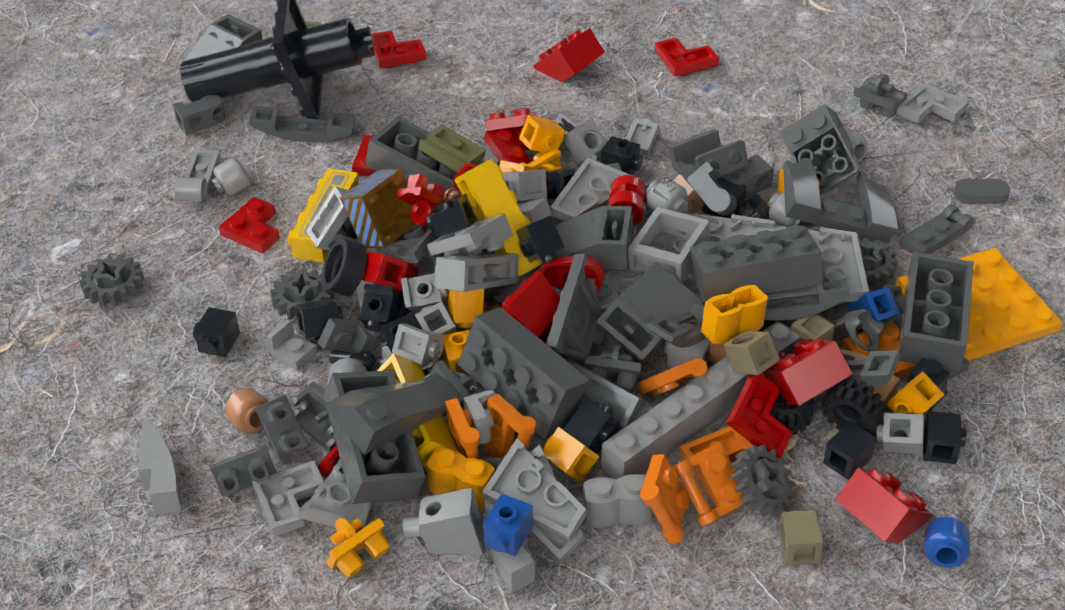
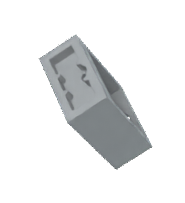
M335 186L307 228L306 232L317 248L329 251L339 238H346L360 243L358 237L353 239L337 234L348 217L339 197L349 190Z
M656 207L627 249L629 271L644 274L657 263L683 284L692 270L690 246L710 241L709 220ZM660 232L689 239L680 254L650 247Z

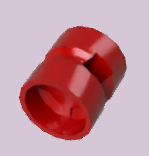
M624 175L614 179L611 183L608 206H632L633 226L638 225L643 219L646 194L644 182L635 176Z

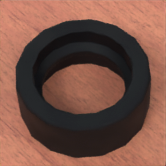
M339 238L332 245L325 259L322 271V285L325 290L343 296H350L355 292L366 268V247L361 243L346 238Z

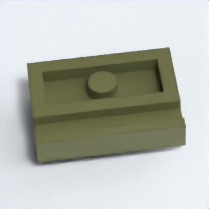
M443 124L428 134L425 140L421 139L418 147L420 151L457 173L465 163L476 165L484 159L486 152L484 148Z

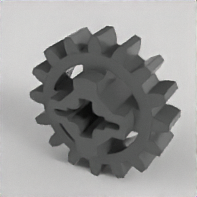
M865 237L864 241H859L867 284H872V286L877 288L879 282L886 285L889 278H894L898 259H895V251H889L888 244L880 246V240L877 239L874 242H869V238Z
M108 255L105 260L96 259V265L88 264V271L81 272L82 279L79 280L84 297L86 299L90 298L92 304L100 301L101 306H105L108 302H112L116 306L120 300L128 302L129 295L137 296L136 289H143L142 281H145L140 263L134 262L132 257L124 260L123 255H119L116 259H112V256Z
M302 268L301 272L298 273L295 270H291L290 276L282 274V282L274 281V289L270 291L273 308L278 309L280 316L287 313L289 320L297 316L295 306L297 304L335 299L334 293L325 290L323 287L322 274L318 275L317 269L308 273L306 268Z
M752 445L735 456L737 461L733 462L731 467L737 472L731 475V479L737 481L738 486L734 490L735 492H742L741 502L743 504L749 502L751 504V512L759 510L762 517L769 514L773 517L791 506L789 500L795 498V494L790 488L795 486V482L789 480L788 476L792 471L784 467V458L776 459V451L774 449L767 452L765 445H761L758 448L756 445Z

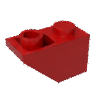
M368 252L362 281L375 285L392 286L396 291L403 293L401 279L417 277L420 268L384 254Z

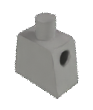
M472 488L424 497L420 502L419 516L405 517L403 519L405 538L423 537L426 548L431 554L483 555V519Z

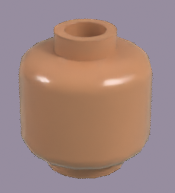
M251 388L237 390L227 400L225 406L226 417L237 429L244 433L253 434L259 432L264 427L255 407L267 403L268 400Z

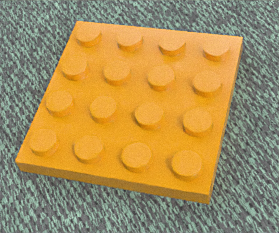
M996 248L959 258L960 260L974 262L968 339L964 355L968 361L1061 330L1063 322ZM908 274L897 277L896 286L902 288L901 293L904 297Z

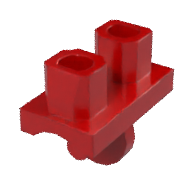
M423 174L409 175L407 188L398 189L397 198L412 206V221L419 226H424L428 224L427 215L437 210V204L445 201V187L435 183L428 184V177Z

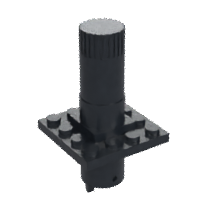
M276 0L275 26L272 27L274 37L182 61L180 67L182 84L189 100L195 102L207 95H217L224 98L260 88H269L288 83L293 97L297 96L301 115L306 116L308 119H320L323 74L361 65L362 59L373 57L375 55V47L369 27L356 30L350 18L308 28L296 0Z

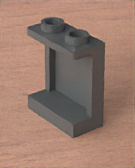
M711 129L668 146L673 170L688 177L706 161L714 165L721 173L718 177L749 165L745 142L738 140L722 146L719 131L716 129Z

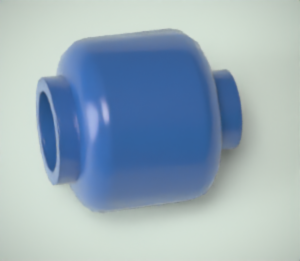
M940 517L930 522L925 530L924 552L927 558L933 564L943 568H953L963 564L970 554V532L966 525L953 517Z

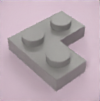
M923 83L897 107L896 114L917 124L931 112L954 122L967 110L968 102Z
M314 460L270 475L268 480L260 483L252 481L255 494L273 537L305 526L304 519L298 518L300 508L297 501L313 496L321 482H324Z

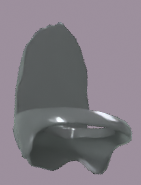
M865 309L850 311L832 322L835 325L832 341L836 342L850 336L853 342L863 350L870 352L878 349L879 333L884 329V324L872 319L870 311ZM863 329L870 340L869 347L860 341L856 331Z

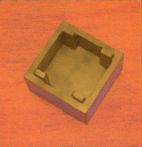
M401 169L377 170L339 197L359 242L366 248H386L416 225L411 219L412 206L397 198L398 189L407 188V182Z

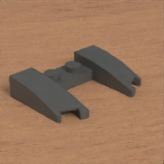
M802 158L797 163H791L788 160L783 164L786 217L836 230L857 232L859 236L878 239L887 243L897 232L896 213L886 188L867 178L866 174L859 172L857 175L860 205L858 207L820 197L817 177L811 158Z

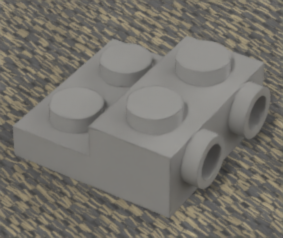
M505 214L476 221L467 228L441 236L427 244L431 256L443 253L444 256L477 255L485 248L487 252L502 248L504 246L503 241L512 237L513 234Z

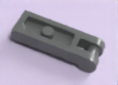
M950 204L941 214L903 236L900 246L912 255L913 252L931 255L970 230L975 219L968 214L963 215L959 212V208Z

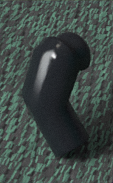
M758 194L752 195L748 200V204L755 211L749 217L768 220L770 207Z
M333 350L329 356L331 364L344 358L356 359L366 367L367 372L371 371L372 366L376 363L375 356L370 352L359 354Z

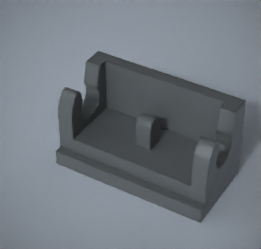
M313 381L309 384L308 388L292 399L291 404L296 407L303 402L299 408L293 411L301 429L330 452L336 446V441L328 411L325 408V390Z

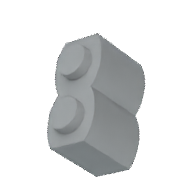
M630 474L618 479L598 477L583 482V506L587 511L585 517L586 526L591 528H607L618 523L639 525L652 520L651 507L646 506L640 497L646 475Z

